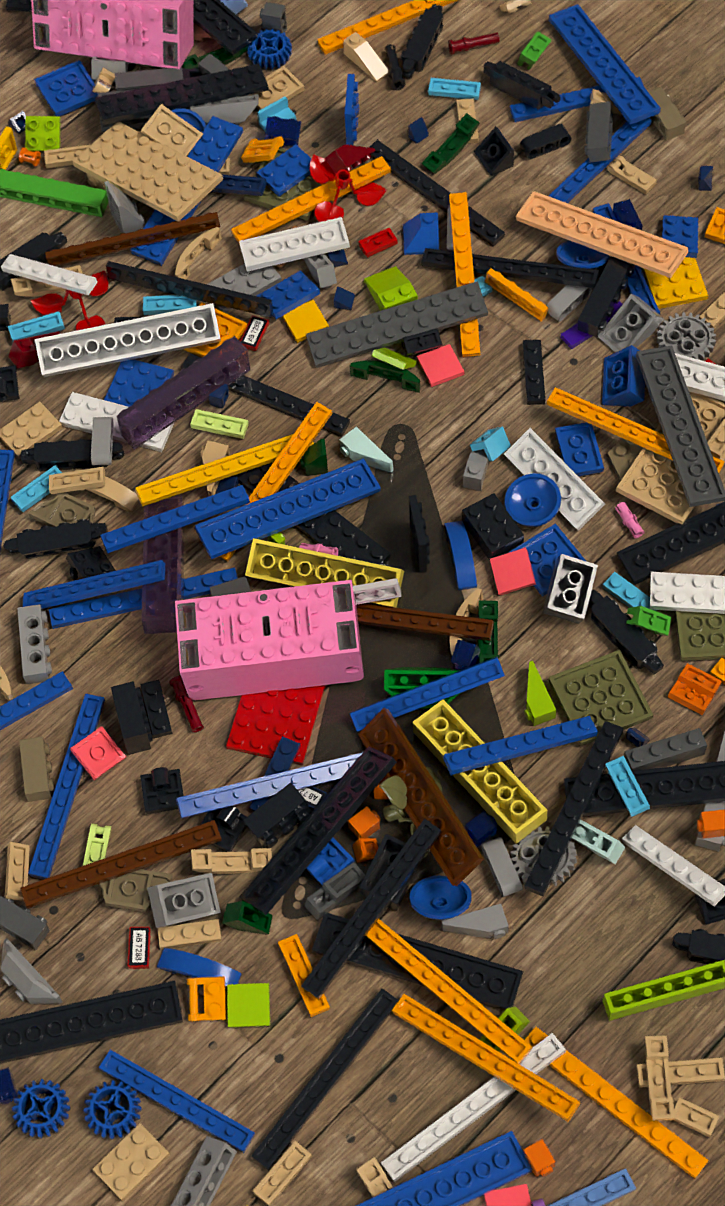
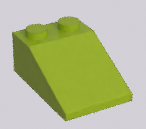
M396 266L364 278V282L380 311L418 300V295L411 282Z

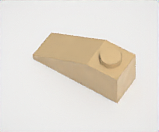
M357 32L343 40L344 55L373 80L378 82L388 75L389 70L369 43Z
M207 441L206 446L202 447L200 453L203 464L230 456L229 445ZM220 480L207 484L209 496L216 494Z

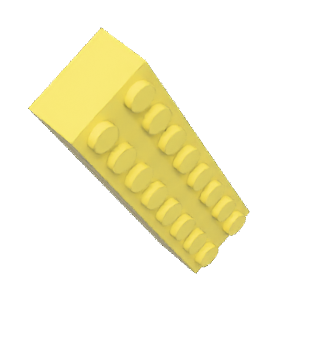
M253 538L245 576L293 587L352 580L353 586L397 578L401 589L404 570ZM399 597L369 603L397 608Z
M444 699L413 721V733L447 770L448 768L443 760L444 754L485 744ZM503 762L453 774L458 782L516 844L547 821V809Z

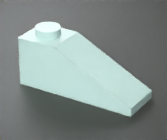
M357 427L339 439L340 451L344 456H348L355 462L364 458L368 466L390 473L394 471L393 461Z
M580 820L572 837L579 844L613 864H616L625 849V846L619 840Z

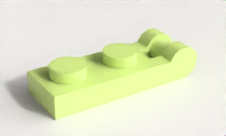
M91 823L83 866L106 858L112 826L105 825V827H99L98 824ZM96 834H98V835H103V838H102V839H101V838H95V837H96Z

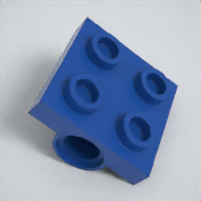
M332 838L306 869L323 886V883L355 862V860Z

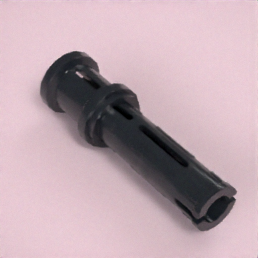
M389 44L385 47L390 68L388 72L391 79L390 85L394 90H401L406 85L402 77L403 70L399 67L395 45Z

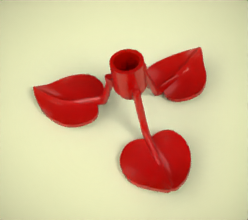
M315 154L312 156L310 174L313 180L319 184H326L329 180H335L337 187L333 204L324 201L316 206L315 217L318 222L340 217L343 220L344 209L335 205L340 190L347 188L348 185H350L353 194H357V201L364 206L377 204L386 193L384 187L373 182L355 189L352 179H350V173L347 170H339L335 174L325 158Z
M106 271L91 275L96 278L97 284L89 295L100 296L106 293L109 288ZM65 289L64 300L57 293H49L31 300L34 309L45 316L58 311L61 313L62 306L66 304L70 294L72 298L79 299L85 320L77 323L76 331L105 325L104 320L100 316L87 317L82 293Z

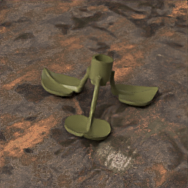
M426 767L431 777L433 778V780L439 787L440 791L442 792L441 782L438 776L434 773V771L431 768ZM398 776L387 778L379 786L392 803L383 809L385 819L389 822L397 819L400 823L412 822L410 818H404L407 814L404 809L407 805V788L404 781ZM412 822L411 834L413 835L417 828Z

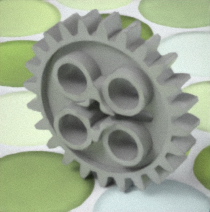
M685 312L682 313V316L675 313V318L669 316L668 321L663 320V325L659 326L657 343L659 344L658 348L672 345L676 354L704 361V358H709L710 352L714 350L716 334H714V328H710L711 323H705L706 318L700 320L699 314L692 317V312H690L689 316H686Z
M549 826L546 827L545 831L538 827V832L532 831L530 835H527L518 844H513L514 851L510 852L511 861L518 877L522 878L524 884L543 848L542 845L545 844L550 834ZM570 841L550 882L557 886V880L565 882L564 875L567 877L571 876L569 870H575L574 864L577 863L575 857L577 853L574 842Z

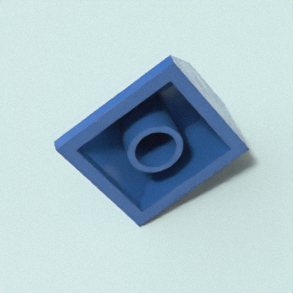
M438 212L420 213L403 224L404 255L424 254L425 248L439 250Z

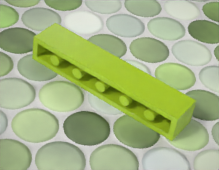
M725 960L605 993L603 1004L609 1021L724 989Z

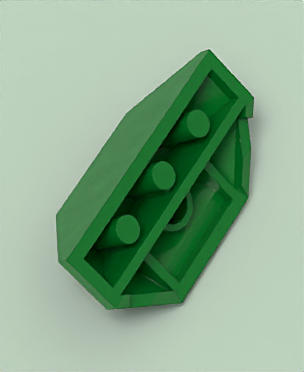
M439 667L385 669L384 690L391 696L460 670ZM460 693L445 698L444 700L447 704H449ZM437 701L435 703L429 704L421 708H432L440 701Z

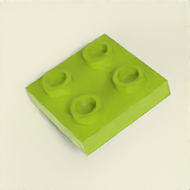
M26 116L25 148L27 150L45 151L60 149V116Z

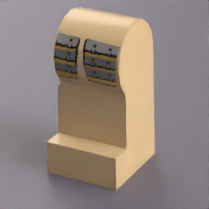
M102 68L95 80L92 92H109L115 79V74Z

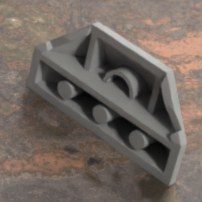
M256 94L192 106L190 109L201 116L207 124L212 116L237 125L244 122L259 104V96Z
M6 938L3 941L0 968L4 974L2 979L9 987L13 985L17 989L15 993L22 1001L26 999L30 1004L60 1005L62 1000L58 993Z

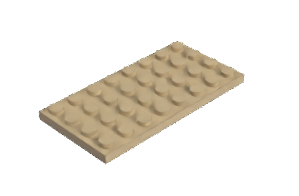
M116 122L73 161L74 167L103 182L109 181L123 193L178 222L223 180L222 174L166 145H161L149 139L144 134L121 122Z
M689 391L708 442L725 419V403L715 398ZM659 424L655 431L663 434L661 425ZM644 447L616 488V492L683 525L694 507H689L673 460ZM725 452L720 458L722 461H725Z

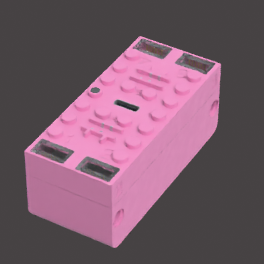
M31 0L34 49L180 69L194 44L193 0Z
M352 580L175 601L180 675L187 694L192 700L354 682L364 678L357 607Z

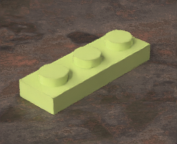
M195 409L190 425L193 429L244 439L249 422L241 418Z

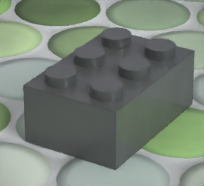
M561 554L555 561L542 613L577 624L585 619L598 565Z

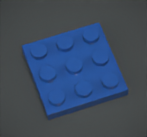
M80 60L34 79L35 84L55 116L64 115L92 103L98 97V93L92 92L94 82Z
M348 74L345 103L347 145H354V141H357V131L355 130L358 128L357 115L359 114V104L357 103L359 102V93H356L358 92V81H355V74Z
M134 359L122 361L104 400L158 414L174 376V370Z
M556 523L510 551L513 552L527 548L536 585L533 586L542 597L548 592L555 561L561 554L586 561Z

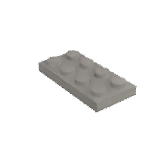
M244 263L207 285L256 296L278 284L282 279L273 266L247 271ZM214 304L218 310L224 313L232 309Z

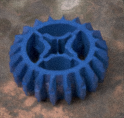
M267 28L264 32L260 30L258 38L247 45V54L250 62H253L254 65L259 64L265 70L267 68L272 70L274 67L279 68L280 64L285 65L292 54V44L289 37H286L285 33H281L279 30L276 32L274 29L268 31Z
M44 1079L40 1080L39 1085L32 1081V1087L30 1088L27 1084L24 1085L26 1091H18L21 1098H14V1103L17 1105L12 1107L13 1112H16L13 1115V1119L18 1120L16 1123L17 1127H22L24 1134L29 1131L30 1137H34L36 1132L39 1138L43 1137V1132L50 1137V1130L52 1129L58 1133L57 1125L59 1124L63 1127L65 1123L62 1119L69 1118L66 1111L70 1110V1106L67 1105L70 1100L68 1097H64L66 1091L64 1089L60 1090L59 1084L53 1086L52 1080H49L46 1085ZM47 1093L51 1094L52 1096L38 1098L36 1095ZM31 1099L32 1107L28 1110V1113L25 1115L26 1105ZM36 1102L44 1107L46 1115L39 1111ZM58 1102L57 1111L55 1115L51 1117L50 1111L53 1107H55L54 1104ZM37 1119H44L46 1121L42 1124L31 1123L32 1120L35 1121Z
M114 1080L111 1081L110 1086L103 1082L104 1088L95 1087L96 1094L89 1092L92 1100H85V1104L89 1107L83 1109L84 1113L88 1114L84 1119L86 1122H90L88 1127L89 1129H94L96 1135L101 1132L102 1138L105 1139L109 1133L110 1138L114 1139L115 1133H117L119 1138H122V1131L125 1130L129 1134L131 1132L129 1126L134 1128L137 1126L133 1120H140L141 1118L137 1114L142 1111L141 1106L138 1105L141 1100L140 1098H135L137 1092L135 1090L131 1091L130 1085L124 1087L122 1081L117 1086ZM112 1095L108 1101H101L105 1097ZM121 1096L129 1101V1111L120 1106ZM115 1106L117 1110L110 1113L109 1108ZM96 1109L105 1113L104 1124L97 1120ZM116 1119H124L120 1123L113 1125Z

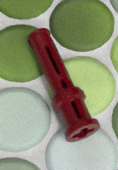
M495 32L473 38L462 37L459 40H448L450 54L454 55L460 51L468 52L471 48L499 43V34Z
M181 675L172 678L169 684L176 693V700L182 705L192 732L197 733L203 730L204 726L192 699L187 694Z

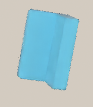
M285 96L258 111L259 126L268 136L296 120V115L288 107V99Z
M503 426L488 429L470 444L472 451L484 449L490 462L494 461L511 446Z

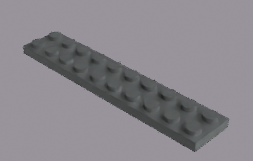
M478 281L313 331L307 333L306 337L315 366L318 368L373 351L374 349L400 343L403 337L433 329H438L439 331L488 316V310Z
M672 345L637 351L636 357L689 507L725 501L724 486Z

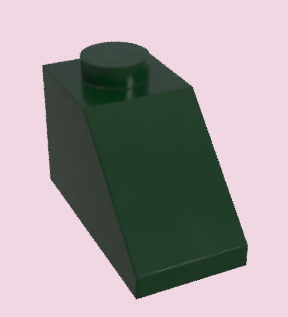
M325 438L311 445L304 453V458H301V467L306 470V476L328 473Z
M244 901L226 904L223 924L239 931L268 935L273 915L270 913L264 915L253 905Z

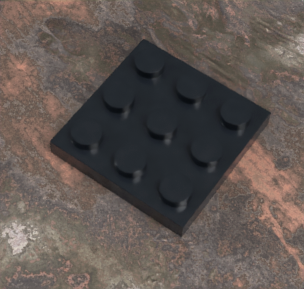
M416 495L409 496V525L419 573L427 572V564H430V541L425 531V518L422 517V503L417 501Z

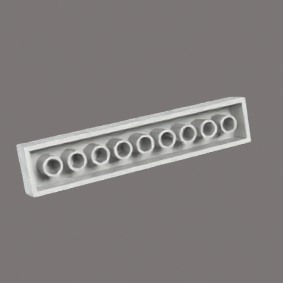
M213 303L35 339L41 373L44 377L221 342Z

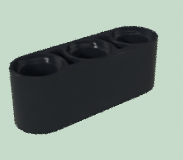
M557 124L523 138L520 142V147L528 159H534L567 146L572 138L563 124Z

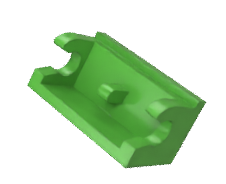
M537 31L522 51L517 65L522 66L526 62L528 64L527 69L530 70L552 40Z
M643 606L628 608L627 613L633 615L631 620H627L628 624L646 628L658 635L668 636L671 622L670 616Z

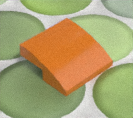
M687 663L680 673L677 682L670 690L668 698L703 715L722 681Z

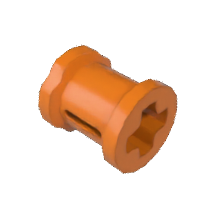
M23 147L19 153V162H28L33 166H38L41 159L40 151L33 152Z

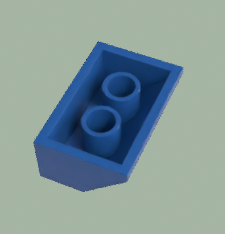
M633 345L604 358L603 405L631 407L644 401L645 380L636 357L637 351L640 350Z

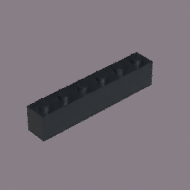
M613 256L610 257L578 319V331L598 337L600 332L605 330L606 320L613 314V306L615 303L618 304L621 291L627 287L628 277L634 273V264Z

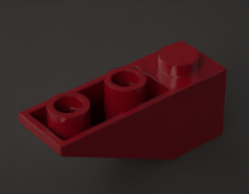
M344 144L325 157V160L335 174L339 170H347L349 172L352 170V167L355 169L362 162L365 163L372 158L370 154L376 150L369 147Z
M53 332L13 340L8 357L17 368L31 366L39 362L35 339L60 333Z

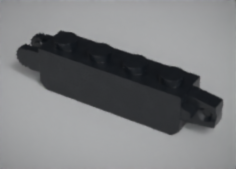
M433 4L430 9H425L423 15L419 16L418 26H415L413 29L412 38L408 39L406 51L403 50L401 54L404 70L403 77L406 79H410L415 71H423L443 29L441 5Z
M487 61L483 64V71L490 77L492 87L536 109H540L543 106L551 108L554 106V102L558 103L561 100L559 93L553 91L551 85L502 61L496 64Z
M62 232L52 236L48 233H41L0 259V289L4 291L12 286L11 279L21 277L3 272L1 268L10 254L46 264L45 252L60 249L68 242L66 236Z
M92 440L44 441L34 443V448L21 450L22 463L36 464L39 471H47L54 465L59 470L108 466L92 465ZM113 442L112 460L123 458V445L119 442Z
M87 519L77 520V523L63 522L55 527L42 526L39 530L25 529L22 533L16 534L17 538L4 541L3 546L11 554L21 553L27 559L92 548L96 544V539L101 538L100 535L107 533L108 529L105 523H92Z
M592 590L588 605L592 609L591 620L635 668L642 669L646 667L654 675L662 670L664 664L657 655L658 649L656 644L652 640L649 641L640 627L627 623V620H631V617L621 611L615 600H611L608 596L603 597L598 591Z
M703 929L692 930L691 934L681 932L674 934L673 947L687 951V957L690 961L708 965L725 960V934H709Z

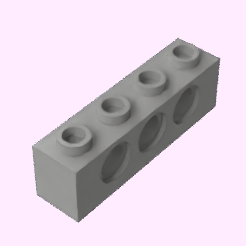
M40 604L19 607L17 609L23 677L26 684L44 682L49 679V674L52 673L51 663L47 660V657L50 656V647L46 645L49 634L48 629L44 626V623L47 622L46 611H42ZM39 642L37 645L32 646L33 643ZM40 659L39 662L33 663L35 660Z
M207 1136L171 1206H210L237 1151L226 1142Z

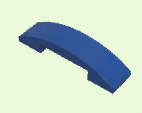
M463 521L444 523L447 541H449L454 562L458 590L477 588L471 546Z
M164 948L157 965L159 969L174 974L178 972L190 977L225 976V991H227V984H238L242 975L240 972L213 960L170 948Z

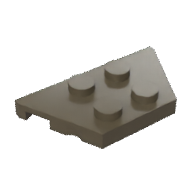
M623 438L607 453V457L610 463L613 464L616 475L618 474L620 480L625 476L643 447Z
M64 492L56 495L54 499L43 503V507L38 510H31L29 516L47 526L55 527L63 522L77 523V520L87 519L94 523L96 510L95 506Z
M139 869L102 882L100 887L105 905L147 912L151 907L147 888L171 882L172 874Z

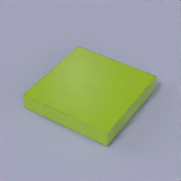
M387 348L374 349L372 357L403 370L413 368L417 363L416 360Z
M269 983L227 984L228 1028L270 1026Z

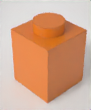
M366 806L348 820L349 829L358 839L368 838L380 829V816L375 810L371 811Z
M725 809L701 812L700 819L697 820L698 832H702L703 839L725 836Z
M543 1139L523 1149L535 1177L539 1175L545 1177L554 1171L553 1168L556 1162Z

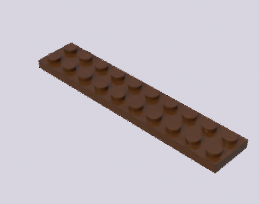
M383 708L358 735L366 748L370 746L396 760L397 763L387 773L385 778L398 776L404 781L407 788V805L404 809L416 828L426 819L442 831L431 846L430 851L453 886H458L484 858L389 709Z

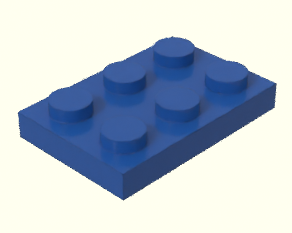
M295 144L257 171V177L266 178V185L280 197L310 175V162L312 158Z
M663 215L662 238L688 247V253L685 257L697 258L698 218Z
M300 270L260 293L257 297L272 300V316L278 319L318 296L320 289Z
M586 422L555 428L562 460L577 476L604 472V465L591 424Z

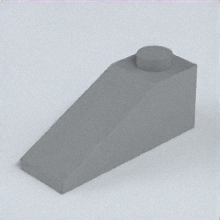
M325 254L303 258L314 281L320 288H328L332 284L337 283L334 265Z
M484 449L471 451L463 475V488L482 490L489 464Z
M501 904L442 920V930L444 932L487 939L493 937L494 939L502 938L508 933L509 929Z

